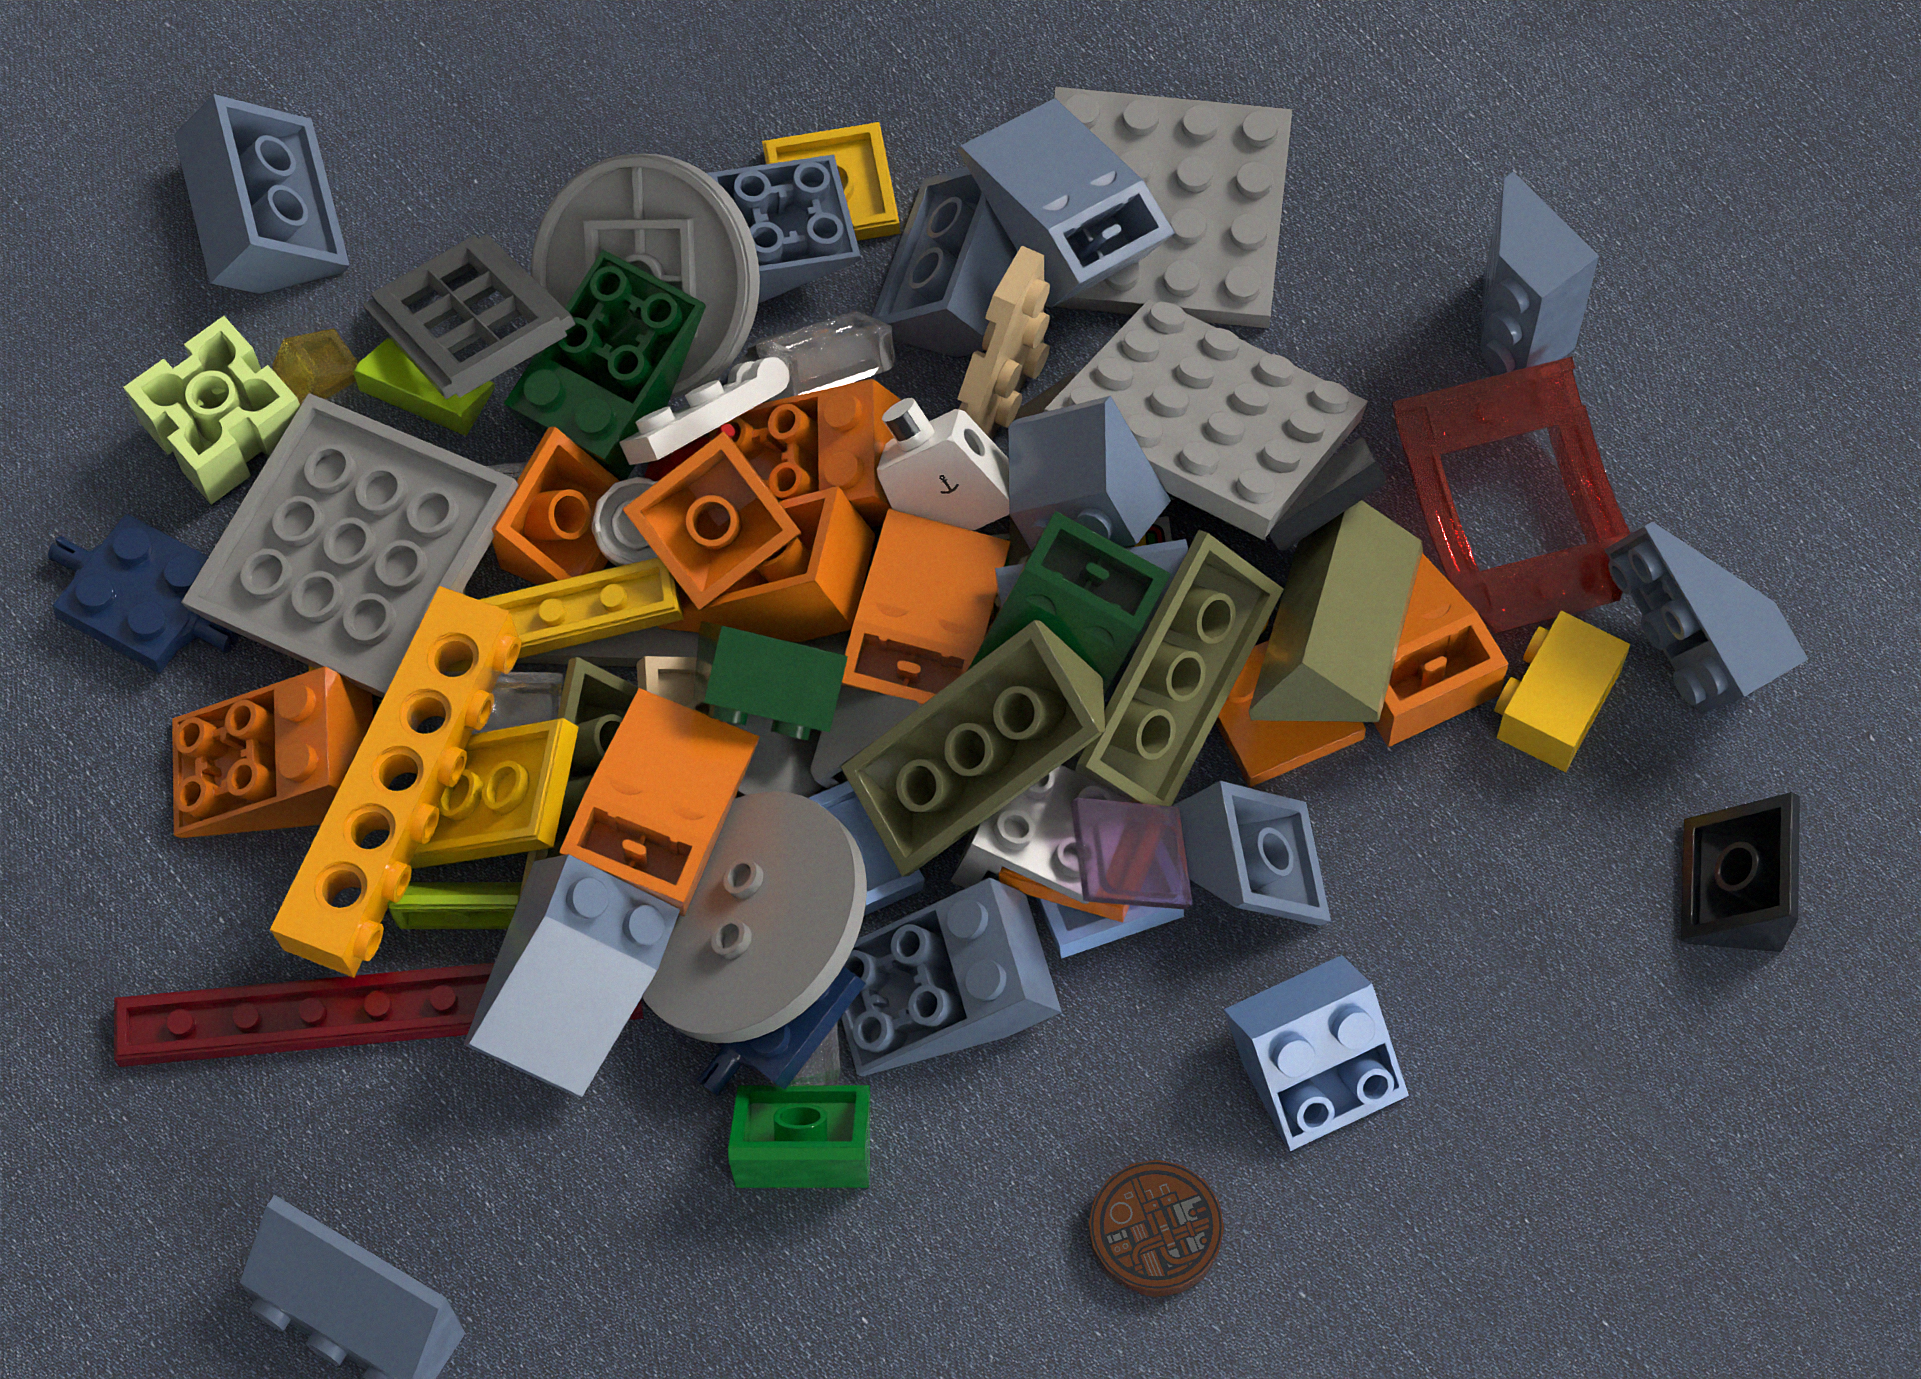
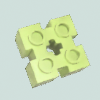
M225 316L184 344L189 357L179 365L172 368L165 359H162L123 387L139 423L167 455L174 452L182 472L211 505L251 476L246 462L261 451L269 459L300 408L298 398L269 365L261 369L253 347Z

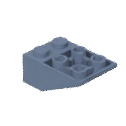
M1056 98L957 148L1017 252L1021 246H1024L1044 255V281L1050 284L1047 302L1051 308L1144 259L1175 233L1144 180Z
M834 154L706 173L721 185L734 200L750 229L759 264L760 286L758 304L860 261L861 255Z
M1653 521L1604 549L1611 560L1608 563V568L1613 581L1623 593L1632 596L1643 615L1641 617V626L1647 639L1658 650L1663 649L1675 670L1673 680L1678 692L1688 704L1695 705L1701 715L1747 696L1808 660L1807 655L1773 600Z
M992 878L983 880L857 939L844 964L848 970L866 983L841 1016L855 1069L859 1076L870 1075L1003 1039L1062 1013L1026 894Z

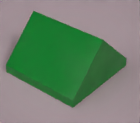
M738 1085L728 1146L729 1164L735 1187L869 1188L870 1085H788L786 1089L778 1085Z

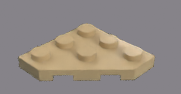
M1024 246L1020 247L992 296L985 317L990 322L982 343L983 350L987 352L984 354L977 350L973 353L957 398L962 401L959 410L965 411L991 440L1000 425L1008 428L1015 419L1022 401V394L1019 392L1027 377L1036 379L1039 376L1050 350V346L1044 343V335L1050 320V315L1044 313V304L1050 290V284L1044 281V255Z

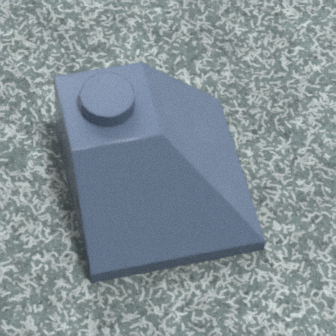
M1219 781L1171 806L1165 820L1169 836V850L1177 872L1236 908L1319 926L1331 922L1306 802Z

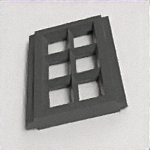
M488 234L479 239L475 235L471 236L372 292L371 296L373 299L362 304L366 314L445 399L454 394L459 398L566 337L565 331L575 325L571 314ZM473 268L481 274V276L454 291L446 285ZM434 290L442 297L414 314L406 307ZM496 291L505 298V300L477 316L468 308ZM457 313L466 321L438 338L429 331V329ZM520 315L529 322V324L501 340L492 332ZM480 338L489 345V347L461 363L452 355Z

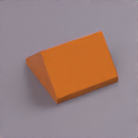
M548 427L517 480L519 486L491 529L495 535L492 543L500 569L537 585L604 569L608 559L605 558L597 546L592 532V522L597 501L614 483L620 482L556 427Z

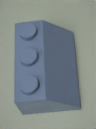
M213 94L174 134L210 284L263 294L343 273L350 265L312 119Z
M967 166L923 179L867 328L875 336L956 358L971 355L977 350L980 352L986 351L983 350L982 343L990 321L985 319L994 292L1018 252Z
M1514 172L1510 173L1503 180L1484 272L1480 350L1485 362L1492 371L1501 377L1507 376L1521 390L1575 350L1599 255Z
M276 1195L267 1204L240 1280V1284L252 1301H254L249 1310L259 1319L283 1332L290 1323L310 1335L305 1344L319 1356L337 1366H340L345 1357L366 1369L361 1377L362 1379H436L465 1335V1331L447 1298Z

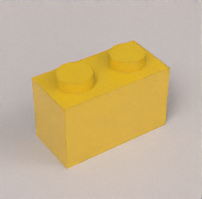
M1561 610L1550 630L1541 626L1538 627L1523 656V661L1530 664L1522 681L1511 677L1497 701L1494 711L1503 715L1497 739L1566 772L1620 675L1630 644Z

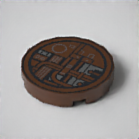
M1152 1160L1131 1164L1109 1177L1094 1198L1088 1230L1093 1256L1108 1278L1120 1286L1123 1284L1128 1289L1138 1291L1137 1294L1160 1297L1182 1293L1204 1279L1219 1255L1224 1223L1220 1203L1204 1179L1183 1165Z

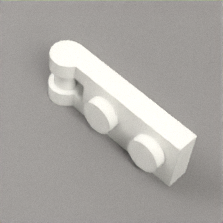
M776 357L737 364L731 369L728 375V383L724 386L721 385L719 380L709 382L687 393L685 397L689 405L672 413L670 407H665L642 417L635 422L639 432L619 442L629 464L659 460L781 393L789 383L790 374L788 367L782 360Z

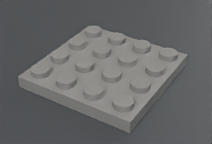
M1056 87L1054 98L1144 180L1175 233L1144 259L1054 307L1134 315L1150 299L1156 303L1168 302L1175 304L1183 309L1185 313L1203 322L1269 328L1293 109ZM1046 300L1044 306H1049V307H1050V305L1048 304V302H1047V300Z
M1148 299L1044 409V412L1111 395L1166 492L1264 540L1359 424L1368 401L1350 393L1339 383L1325 381L1294 366L1285 357L1267 353L1239 339L1237 335L1229 330L1216 328L1185 313L1183 309L1175 304L1168 302L1156 303Z
M308 393L181 603L188 610L200 615V617L316 669L326 666L344 676L356 687L384 698L438 587L442 586L462 593L495 536L491 530L519 484L510 476Z

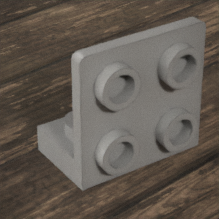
M1060 765L971 830L951 882L968 888L981 882L987 870L998 875L1003 866L1072 899L1087 904L1096 892L1130 800Z

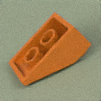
M839 486L779 501L802 534L701 611L698 610L679 585L684 620L659 625L658 627L660 629L699 633L701 621L790 642H803L852 630L862 595L875 534Z

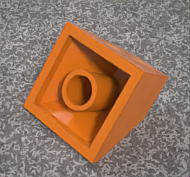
M724 431L622 509L699 611L703 610L802 534L765 482Z

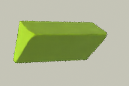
M389 338L362 359L353 372L359 391L465 436L469 433L495 389V384L488 381L460 398L454 394L445 399Z
M409 882L400 901L395 903L389 900L387 905L399 929H508L519 902L522 882Z

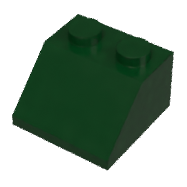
M701 621L698 633L693 699L711 704L708 717L746 726L749 714L773 719L771 732L809 740L811 728L830 733L848 656Z

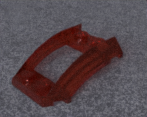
M1572 356L1391 403L1415 493L1448 581L1478 612L1481 619L1496 633L1557 618L1561 610L1568 614H1573L1618 602L1623 593L1610 575L1608 563L1611 560L1604 549L1633 532L1629 531L1617 504L1600 457L1586 405L1581 403L1573 374L1575 365ZM1547 429L1560 474L1587 544L1479 571L1461 526L1440 456Z

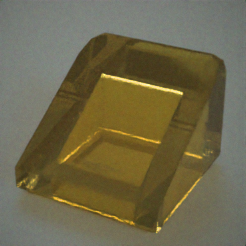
M335 328L284 338L272 364V369L298 398L301 406L308 393L327 399L356 382L353 372L358 362Z

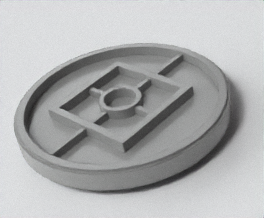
M629 154L604 159L579 172L568 181L555 196L542 218L533 247L531 277L565 308L598 255L604 249L704 302L706 305L705 311L670 399L683 397L690 391L714 381L731 365L744 346L754 323L759 299L760 274L755 244L745 218L734 200L721 185L701 169L680 159L660 154Z
M779 791L760 792L735 798L685 917L678 914L658 971L642 996L652 1011L676 1030L689 1037L712 1043H733L750 1040L770 1033L789 1023L810 1007L827 990L846 963L856 943L865 913L867 897L865 865L860 849L849 830L817 802L794 793Z

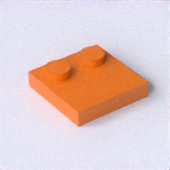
M1269 640L1254 646L1215 721L1249 788L1364 739L1366 732L1363 722L1251 720L1249 708Z

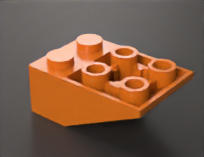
M868 379L761 403L726 422L735 429V434L731 438L778 501L839 486L870 528L884 524L887 511L892 509L878 479L877 468L885 444L894 437L883 422L882 417L891 406L901 401V399L876 380ZM721 426L710 431L709 436L713 438Z
M888 509L845 652L848 658L841 685L915 700L923 705L964 674L986 636L997 595L995 568L1005 566L1011 541Z
M1423 553L1379 722H1373L1387 747H1391L1499 696L1508 668L1507 660L1478 612Z
M324 666L172 718L174 836L189 838L321 825L373 721L372 693L356 687L341 674Z
M639 688L585 791L559 851V855L569 854L680 909L679 915L685 917L760 736L718 719L708 717V715Z

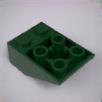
M602 249L565 307L571 314L575 325L565 331L566 337L534 355L505 400L504 405L524 429L543 438L548 427H556L619 481L627 480L636 464H629L619 442L639 432L636 421L654 411L667 407L705 311V303Z
M1055 511L1047 521L967 671L1031 622L1037 620L1045 624L1103 678V694H1105L1143 628L1171 573Z

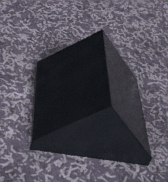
M1790 792L1684 819L1681 941L1693 945L1774 952L1783 951L1798 921L1799 795Z

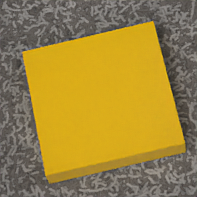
M880 122L762 141L766 164L834 154L857 241L900 234V222Z

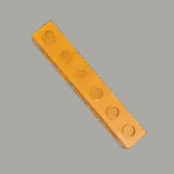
M438 587L270 928V931L284 951L351 977H355L363 960L370 961L377 952L384 930L383 925L380 923L388 909L387 904L389 900L397 903L403 897L412 873L409 863L418 844L425 845L431 839L439 819V808H437V805L446 786L454 787L463 773L467 760V752L464 749L474 729L481 730L490 717L494 704L492 691L501 673L508 674L517 661L521 639L518 638L519 635L509 611L445 587ZM457 661L472 662L470 669L463 675L457 677L444 675L446 669ZM439 716L445 718L443 725L432 733L422 734L416 732L420 723L429 717ZM403 773H415L418 775L416 781L409 788L402 791L389 790L390 783L398 775ZM380 829L390 831L387 840L381 846L373 849L361 848L363 839L370 832ZM349 887L362 889L359 898L352 905L343 908L332 906L335 896L343 889Z

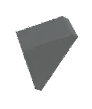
M841 685L830 733L821 731L810 772L814 780L827 789L848 781L841 766L922 704L915 700Z

